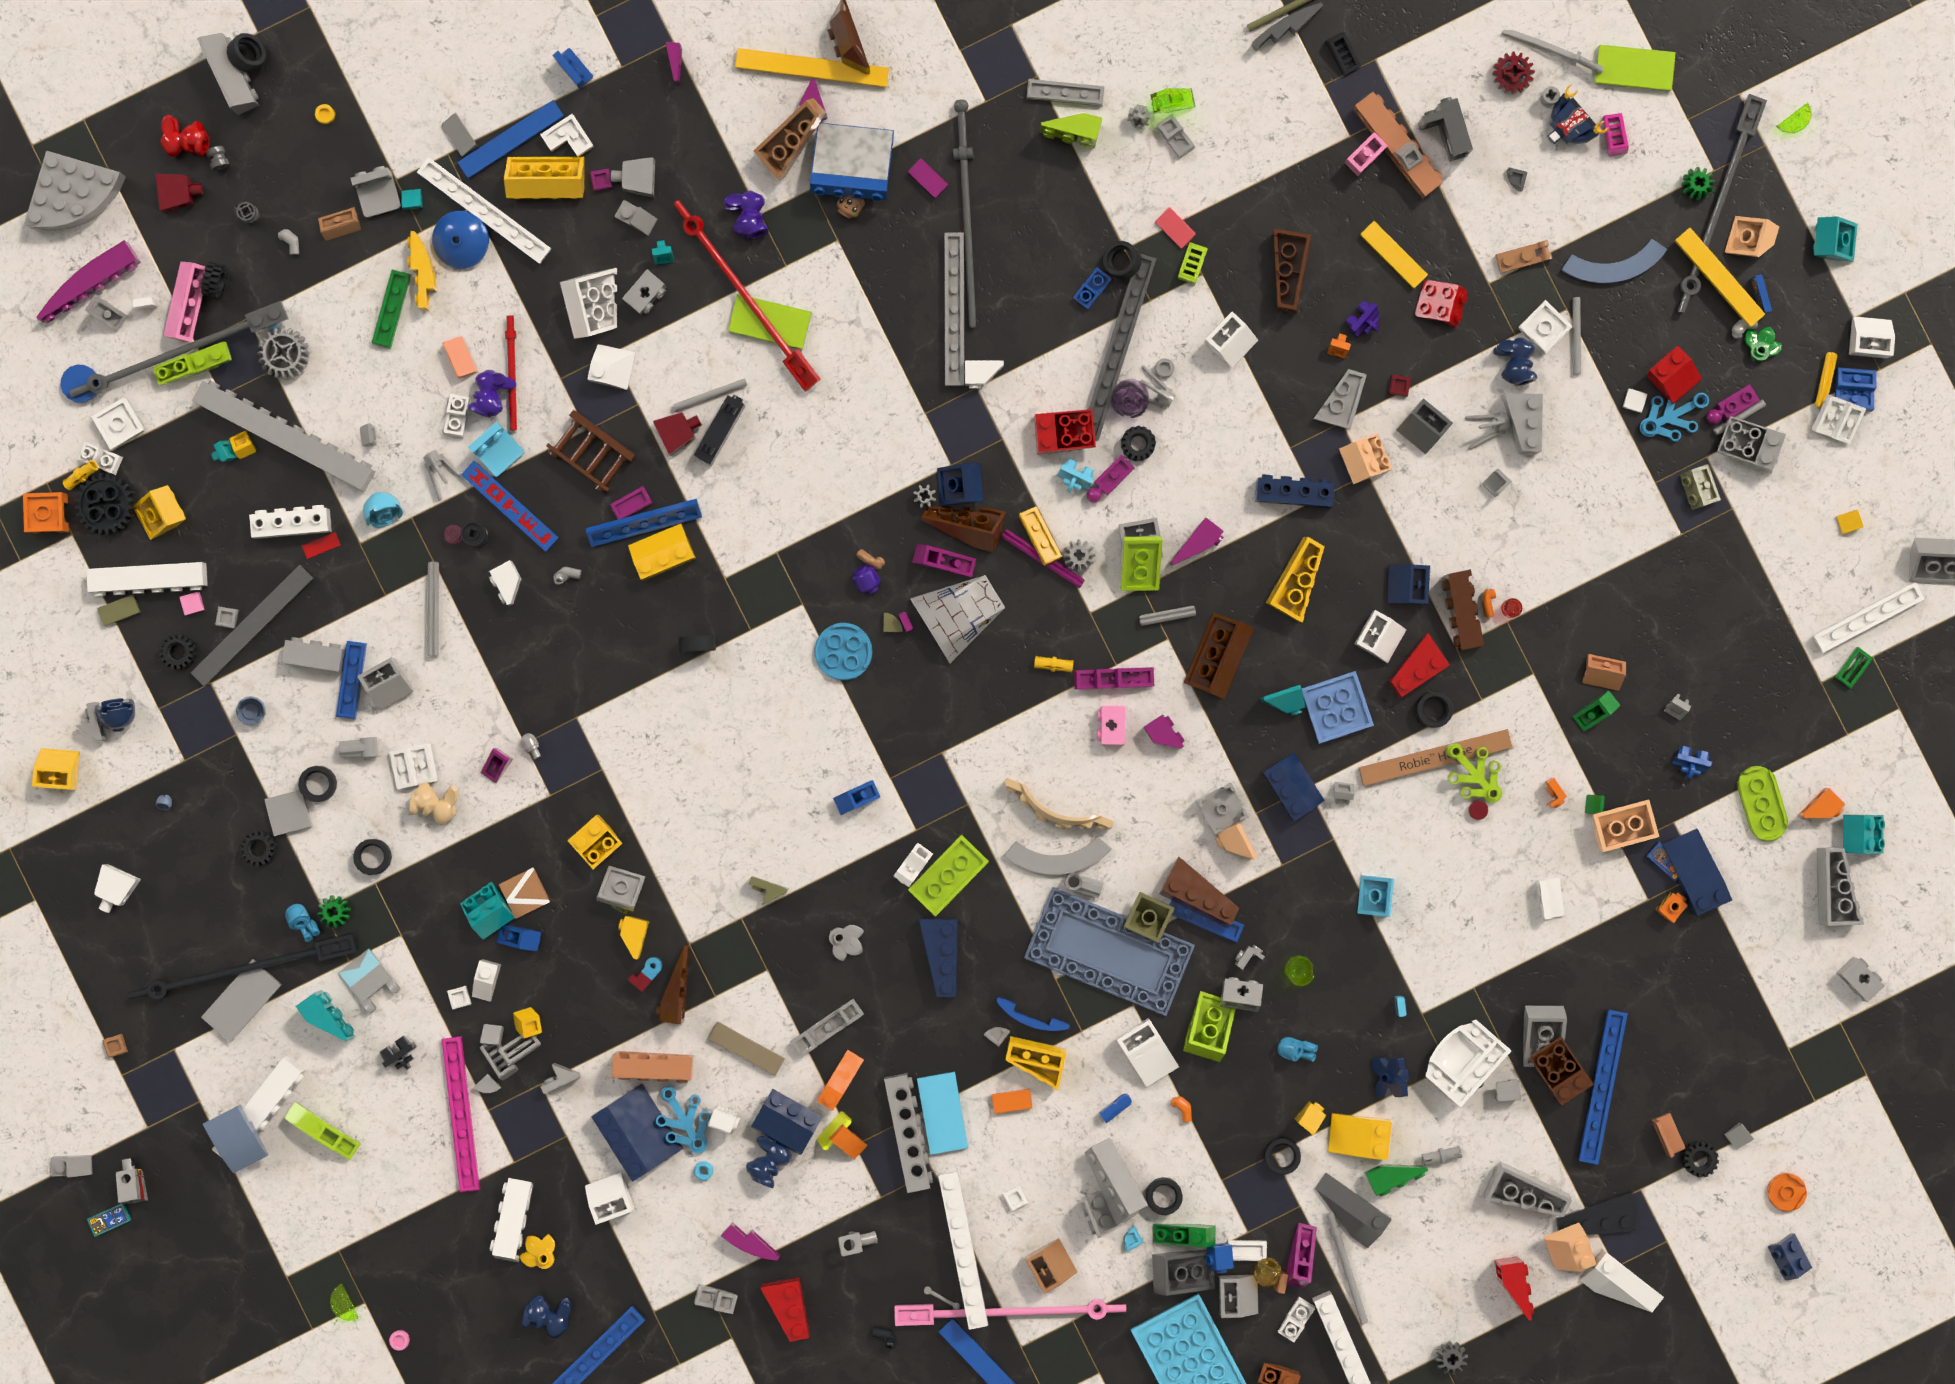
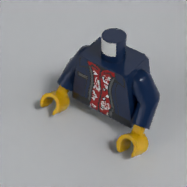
M1572 84L1566 88L1565 93L1554 103L1551 119L1553 121L1550 123V126L1554 130L1547 137L1553 144H1556L1560 139L1566 144L1570 142L1573 144L1588 143L1597 137L1599 133L1607 132L1609 129L1608 127L1601 130L1600 125L1605 121L1595 124L1574 98L1570 99V97H1574L1578 92V89L1575 93L1569 92Z

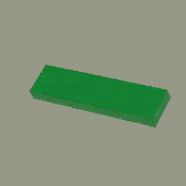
M391 270L372 344L391 349L411 274Z

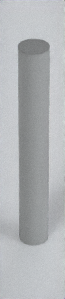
M1760 400L1734 417L1744 420L1765 407L1766 403L1764 400ZM1728 421L1713 429L1716 436L1725 431Z

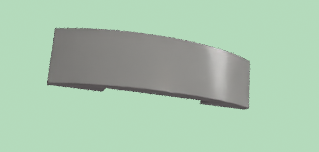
M853 998L790 1042L800 1057H803L831 1036L863 1016L864 1013Z

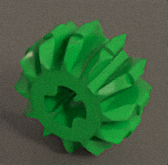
M1696 167L1695 170L1689 169L1688 174L1683 175L1685 181L1681 183V186L1687 187L1683 193L1689 191L1690 199L1694 195L1696 200H1700L1701 196L1706 198L1708 197V192L1711 193L1713 191L1711 185L1715 184V181L1709 180L1713 174L1706 175V168L1702 171L1700 167ZM1700 181L1701 185L1696 186L1695 182Z
M331 895L329 900L324 898L323 903L325 905H318L323 911L318 912L317 915L324 916L320 922L323 923L327 920L326 926L330 927L333 923L334 928H338L339 923L341 925L346 924L343 918L349 919L350 915L345 912L351 911L350 907H344L348 901L345 900L341 903L342 897L338 896L335 900L334 895ZM336 907L335 911H338V914L332 916L333 912H330V910Z

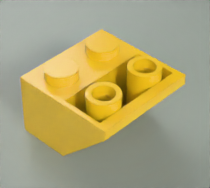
M41 748L33 767L32 787L77 790L80 751Z
M600 815L592 818L568 840L592 869H595L622 844Z

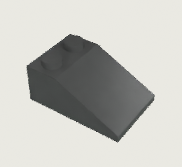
M1207 1250L1152 1254L1154 1293L1169 1296L1215 1289L1214 1270L1208 1269L1205 1260Z

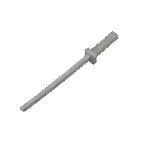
M1514 30L1502 31V35L1526 42L1573 61L1572 65L1574 66L1578 63L1599 74L1604 69L1603 66L1580 56L1582 53L1580 51L1574 54Z

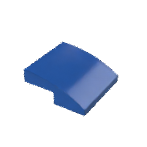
M1838 367L1835 397L1864 407L1866 411L1872 412L1875 409L1876 370Z

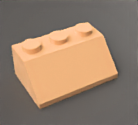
M1649 800L1593 814L1594 835L1599 852L1659 837Z

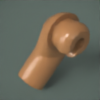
M863 549L857 553V558L875 570H880L885 565L882 557L875 559Z

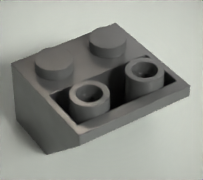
M1423 398L1396 431L1426 455L1453 422Z

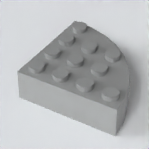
M46 151L24 224L30 228L45 231L70 229L85 224L100 215L113 198L115 199L121 190L126 176L111 169Z

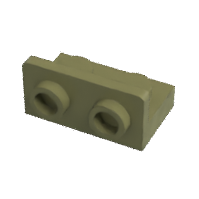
M1708 464L1680 474L1681 482L1692 510L1721 500Z

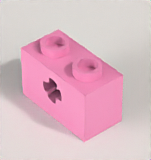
M1374 132L1347 158L1345 164L1359 176L1388 145Z
M1101 706V710H1098V721H1101V729L1097 731V740H1101V744L1125 745V706ZM1108 720H1113V723H1116V728L1114 727L1113 731L1106 727V722L1109 723Z

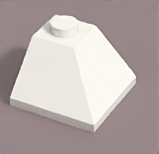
M598 344L591 361L588 380L593 383L628 390L636 353Z

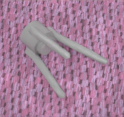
M1142 366V369L1163 389L1159 390L1142 379L1140 380L1142 384L1158 394L1156 399L1159 401L1140 395H1135V398L1155 404L1160 408L1163 406L1168 408L1176 396L1172 393L1173 390L1168 388L1148 368Z
M1500 413L1465 417L1467 420L1492 419L1491 423L1480 425L1479 429L1492 427L1494 431L1497 430L1470 445L1469 449H1473L1498 435L1504 434L1505 430L1510 429V421L1507 414L1500 415Z
M434 450L426 454L423 459L426 462L424 465L428 470L437 498L441 500L440 491L432 470L437 471L444 484H447L448 481L440 469L443 465L442 462L458 477H461V474L445 459L443 454L439 455Z

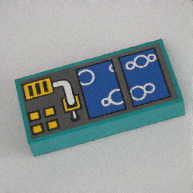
M121 1203L87 1220L94 1236H98L132 1219L125 1204Z

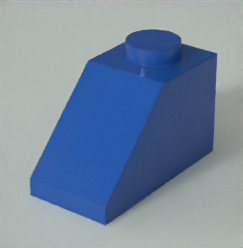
M871 780L833 799L840 815H843L880 798L874 781Z
M505 924L499 928L496 943L517 949L538 951L541 932Z

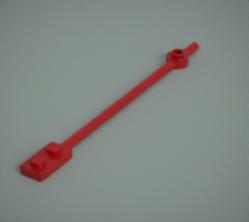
M679 200L676 201L673 205L684 219V231L688 235L697 236L787 358L782 361L802 389L805 392L809 391L821 380L799 349L791 351L702 231V219L696 215L691 216Z

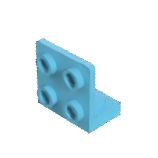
M497 421L468 447L496 477L501 475L525 453Z

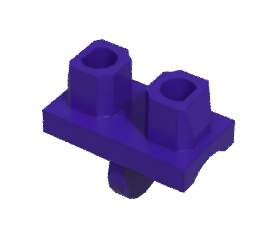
M1362 301L1357 308L1362 313V316L1358 319L1354 315H1350L1346 320V324L1355 337L1358 338L1363 332L1368 334L1371 330L1375 332L1379 330L1376 324L1380 321L1377 317L1380 311L1375 303L1369 304Z

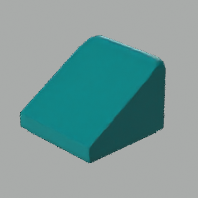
M421 189L402 191L403 210L423 208Z

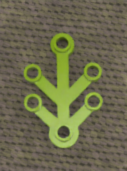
M1449 744L1446 748L1447 755L1457 759L1471 775L1451 772L1447 777L1448 782L1451 784H1458L1459 782L1479 783L1483 789H1471L1464 786L1460 789V795L1464 798H1470L1471 796L1484 797L1490 803L1498 802L1502 797V789L1497 785L1501 764L1495 760L1489 763L1490 779L1488 783L1484 778L1485 758L1489 754L1488 749L1483 746L1476 749V769L1462 754L1463 749L1459 744ZM1454 748H1458L1456 755L1452 752ZM1481 749L1485 750V754L1483 756H1480L1479 751ZM1494 763L1498 765L1496 770L1492 769ZM1456 775V781L1452 782L1451 777ZM1465 789L1469 790V794L1467 796H1464L1463 794ZM1492 790L1496 791V795L1494 797L1490 796V792Z

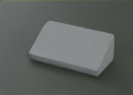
M457 113L452 114L441 124L462 157L478 147Z

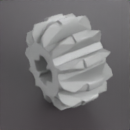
M1077 539V546L1071 541L1069 544L1072 549L1069 547L1064 548L1065 551L1070 553L1063 554V558H1069L1065 565L1072 562L1070 570L1073 571L1075 565L1078 566V572H1081V565H1083L1085 570H1088L1089 567L1086 562L1092 565L1094 563L1093 560L1088 559L1089 557H1095V553H1089V551L1093 550V546L1086 549L1088 541H1085L1083 546L1080 545V539ZM1077 551H1081V554H1084V558L1082 557L1081 561L1074 557V553L1076 554Z

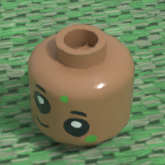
M852 196L840 197L837 202L838 212L849 219L857 217L865 205L863 199H855Z

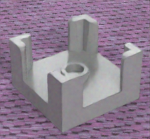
M1228 783L1196 800L1214 835L1249 817L1246 810L1242 807L1232 783Z

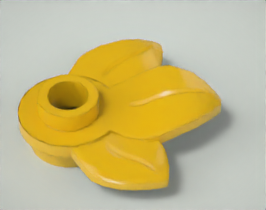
M549 1234L542 1240L536 1236H527L525 1242L527 1252L520 1255L521 1261L529 1267L550 1268L554 1263V1239ZM543 1256L547 1258L545 1263L542 1262Z

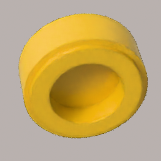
M323 104L316 108L315 117L321 124L327 125L334 121L335 112L332 107Z

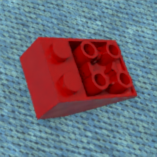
M1093 409L1034 415L1037 454L1096 448Z
M1517 1256L1494 1259L1497 1279L1522 1314L1529 1321L1532 1320L1531 1314H1534L1533 1303L1529 1301L1531 1287L1526 1281V1276L1529 1275L1527 1264H1524Z

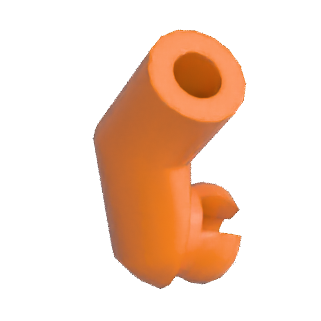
M1486 589L1483 592L1482 607L1486 618L1494 616L1491 599L1496 598L1494 589Z
M1173 1097L1171 1105L1182 1111V1122L1192 1121L1191 1104L1183 1097Z

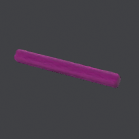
M1009 530L1003 532L1001 536L1003 540L1043 565L1034 546ZM1057 561L1045 565V567L1078 588L1085 582L1082 577Z

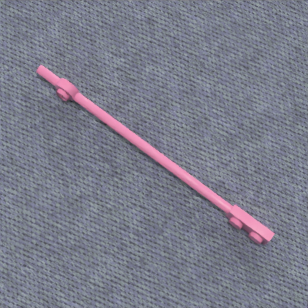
M1094 1299L1090 1301L1088 1306L986 1309V1314L988 1317L1088 1313L1091 1318L1098 1320L1102 1319L1106 1313L1126 1312V1304L1106 1305L1104 1301ZM933 1304L895 1305V1326L934 1325V1318L966 1317L965 1309L933 1310ZM1096 1305L1101 1307L1100 1311L1095 1312L1093 1310L1094 1306Z

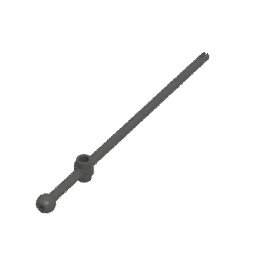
M960 99L956 100L953 106L954 110L958 113L959 148H954L953 154L954 160H960L968 318L969 327L974 329L976 327L968 176V159H974L973 147L967 148L965 112L968 110L969 105L966 100Z

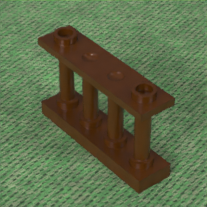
M573 409L569 414L573 418L572 424L555 447L549 443L546 445L550 449L548 453L556 459L560 456L595 482L594 487L600 492L604 493L606 490L610 493L612 490L607 487V484L624 462L629 460L633 463L637 456ZM585 427L588 430L587 436L570 458L566 457L561 453V450L578 428ZM598 437L604 441L601 444L603 446L584 470L576 462L593 439L596 440ZM616 450L619 453L617 455L618 458L602 480L599 481L591 474L608 451Z

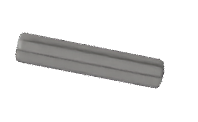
M1194 606L1141 615L1139 620L1140 624L1144 626L1195 616L1196 611Z

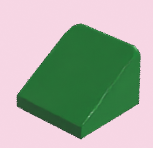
M1588 794L1586 796L1585 813L1597 814L1603 812L1605 797Z

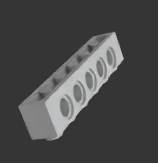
M907 1073L885 1077L884 1081L907 1193L930 1189V1183H933L931 1171L927 1172L926 1164H929L927 1152H923L922 1145H925L924 1134L919 1133L918 1127L922 1125L920 1115L915 1113V1107H918L916 1096L911 1094V1089L914 1088L912 1077H908ZM904 1090L907 1093V1097L902 1100L898 1099L896 1092ZM908 1109L911 1115L909 1118H902L900 1111ZM906 1128H912L915 1134L912 1137H906L904 1135ZM914 1146L918 1149L919 1153L916 1156H911L908 1154V1148ZM913 1166H920L923 1170L922 1173L919 1175L913 1174L911 1171Z

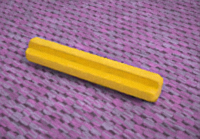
M1828 352L1825 357L1815 403L1817 408L1822 407L1827 394L1830 392L1837 360V354L1833 352Z

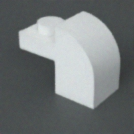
M917 843L894 874V877L910 887L933 853Z

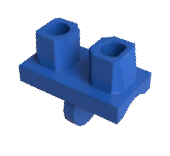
M1681 746L1673 759L1672 765L1681 767L1680 771L1686 773V779L1691 780L1693 775L1700 776L1701 772L1706 773L1708 768H1711L1712 762L1709 761L1708 752L1698 751L1696 757L1690 756L1691 748Z

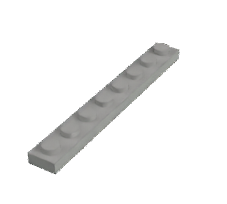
M945 233V386H964V233Z

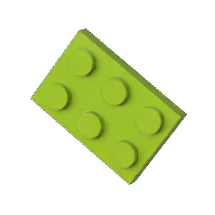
M1162 536L1123 538L1121 591L1159 590L1163 546Z

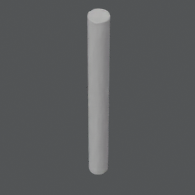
M1573 297V374H1581L1580 297Z
M744 378L673 404L675 412L747 386L746 380Z

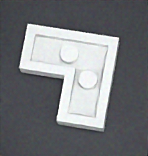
M573 114L540 134L551 152L566 142L570 144L578 157L594 147Z

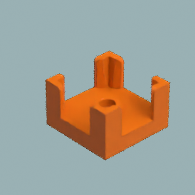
M62 492L23 494L24 532L30 534L69 532V523L64 522V503L68 504V494Z

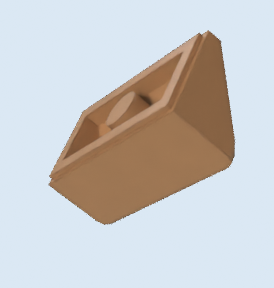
M355 207L318 218L320 231L325 241L361 230Z

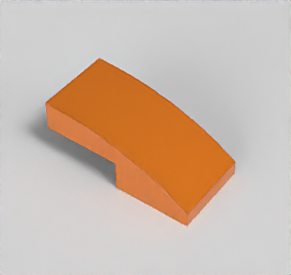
M843 1124L829 1137L836 1146L854 1160L868 1146Z

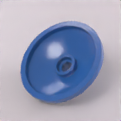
M453 211L444 215L437 222L433 230L432 243L436 255L443 263L453 268L465 269L478 264L484 258L489 246V235L486 226L476 215L466 211ZM456 236L459 237V243H455L454 238Z

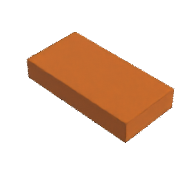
M1030 1088L992 1094L994 1114L1032 1108Z

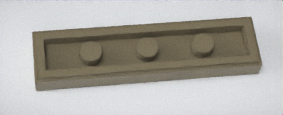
M720 1022L716 1023L708 1038L775 1076L785 1059Z

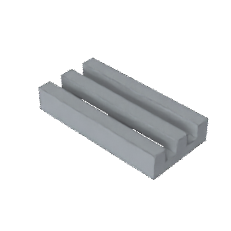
M520 1035L498 1050V1053L502 1056L508 1067L541 1046L535 1035L530 1036V1039L508 1054L504 1052L525 1038ZM532 1042H535L534 1044H532L531 1046H529L528 1048H526L525 1050H523L522 1052H520L519 1054H517L509 1060L510 1057H512L513 1055H515L516 1053L530 1045Z

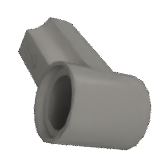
M377 737L339 741L340 758L378 756Z
M1069 873L1064 878V885L1068 889L1099 898L1103 882L1076 873ZM1072 876H1076L1078 879V884L1075 887H1070L1068 884V880Z

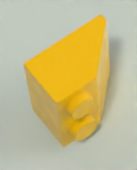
M168 485L149 491L134 505L136 507L135 512L150 540L177 527L186 519L183 510L179 507L175 495Z

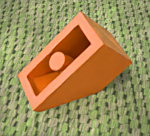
M1823 788L1798 816L1800 818H1836L1843 812L1842 807L1845 803L1830 788Z

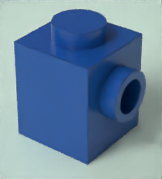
M1219 1243L1206 1248L1207 1255L1205 1260L1208 1269L1215 1270V1273H1226L1227 1269L1234 1268L1232 1245Z

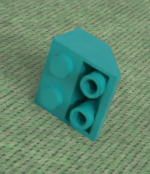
M1843 815V848L1845 853H1883L1885 847L1883 839L1885 828L1884 815Z
M492 882L460 903L471 928L482 939H485L515 918L509 905Z

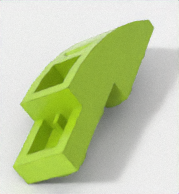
M220 342L190 355L185 354L153 367L158 385L161 386L219 367L218 365L231 361L232 358L227 343Z
M297 1102L293 1103L284 1117L294 1126L348 1160H351L361 1145L360 1142L332 1126L326 1120Z

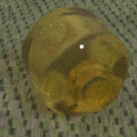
M1261 1259L1254 1271V1279L1261 1286H1274L1281 1274V1267L1275 1259Z

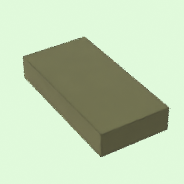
M135 595L127 596L97 608L103 626H108L141 613Z

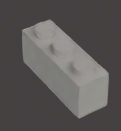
M292 637L291 641L285 640L282 663L342 672L346 649H340L341 645L329 643V647L322 646V642L310 640V644L303 643V639Z

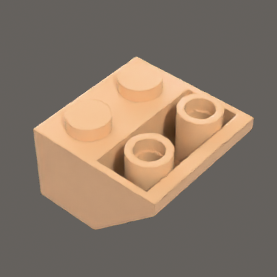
M1378 434L1355 441L1339 449L1353 484L1392 469Z

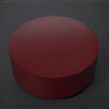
M1473 801L1468 807V813L1473 819H1484L1488 814V806L1483 801Z

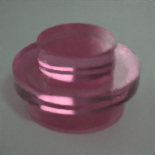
M457 525L448 526L444 531L445 540L451 544L461 542V528Z

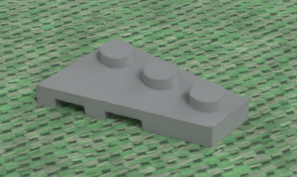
M1348 369L1313 420L1350 430L1367 374Z

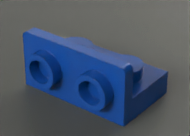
M570 48L566 49L562 54L556 51L552 55L579 89L593 79L591 72Z

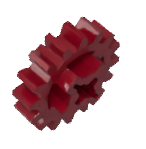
M1515 51L1511 53V56L1505 53L1504 59L1499 57L1497 60L1499 64L1493 66L1497 70L1492 73L1493 76H1497L1494 83L1499 82L1498 89L1504 87V93L1511 90L1512 94H1515L1517 89L1522 93L1523 87L1527 89L1530 86L1528 82L1534 80L1530 76L1535 73V70H1530L1534 64H1528L1529 57L1523 59V53H1520L1518 56H1516ZM1509 62L1508 68L1502 69V66ZM1512 69L1514 70V73H1517L1516 76H1513V73H1510ZM1525 77L1524 81L1518 84L1519 78Z

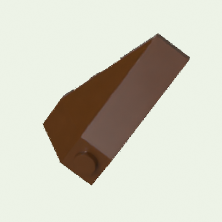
M927 506L921 516V520L974 548L993 552L1000 540L1006 512L988 507H981V510H970V507H964V510H953L950 506H931L930 508Z

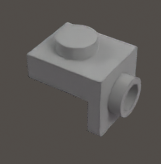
M1247 945L1245 950H1240L1235 957L1237 961L1235 965L1244 969L1253 954L1263 960L1265 958L1262 955L1263 950L1255 945L1252 948Z

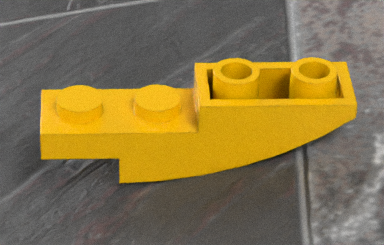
M411 231V237L407 239L408 248H411V256H408L407 263L413 272H418V275H415V285L418 286V294H415V304L418 305L420 310H429V291H437L435 270L425 244L415 231Z

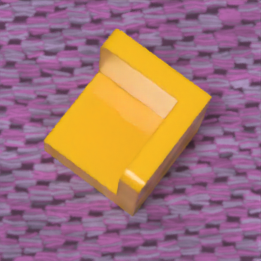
M531 1007L513 1013L515 1028L523 1038L542 1033L540 1017Z

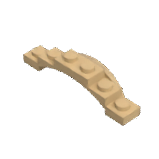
M1009 778L1006 779L1004 784L1008 786L1007 790L1015 794L1018 791L1022 792L1019 798L1022 800V805L1029 808L1033 807L1035 809L1034 814L1037 815L1036 819L1046 823L1048 820L1055 822L1054 826L1065 830L1066 827L1070 828L1071 825H1075L1086 830L1087 827L1091 828L1093 822H1096V827L1106 830L1107 827L1112 828L1114 821L1097 814L1082 818L1059 815L1039 804L1024 784Z

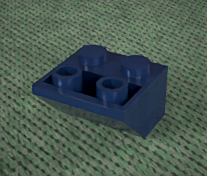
M1389 565L1387 603L1427 605L1429 601L1430 565Z

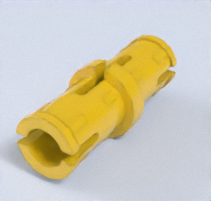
M89 460L81 468H76L72 475L63 480L64 487L67 490H72L79 483L85 482L88 476L98 470V464L94 460Z
M1035 656L1034 668L1048 669L1051 672L1056 670L1072 673L1074 660Z

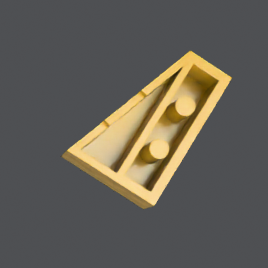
M1010 1036L1006 1061L1030 1073L1041 1082L1047 1083L1058 1091L1067 1049Z

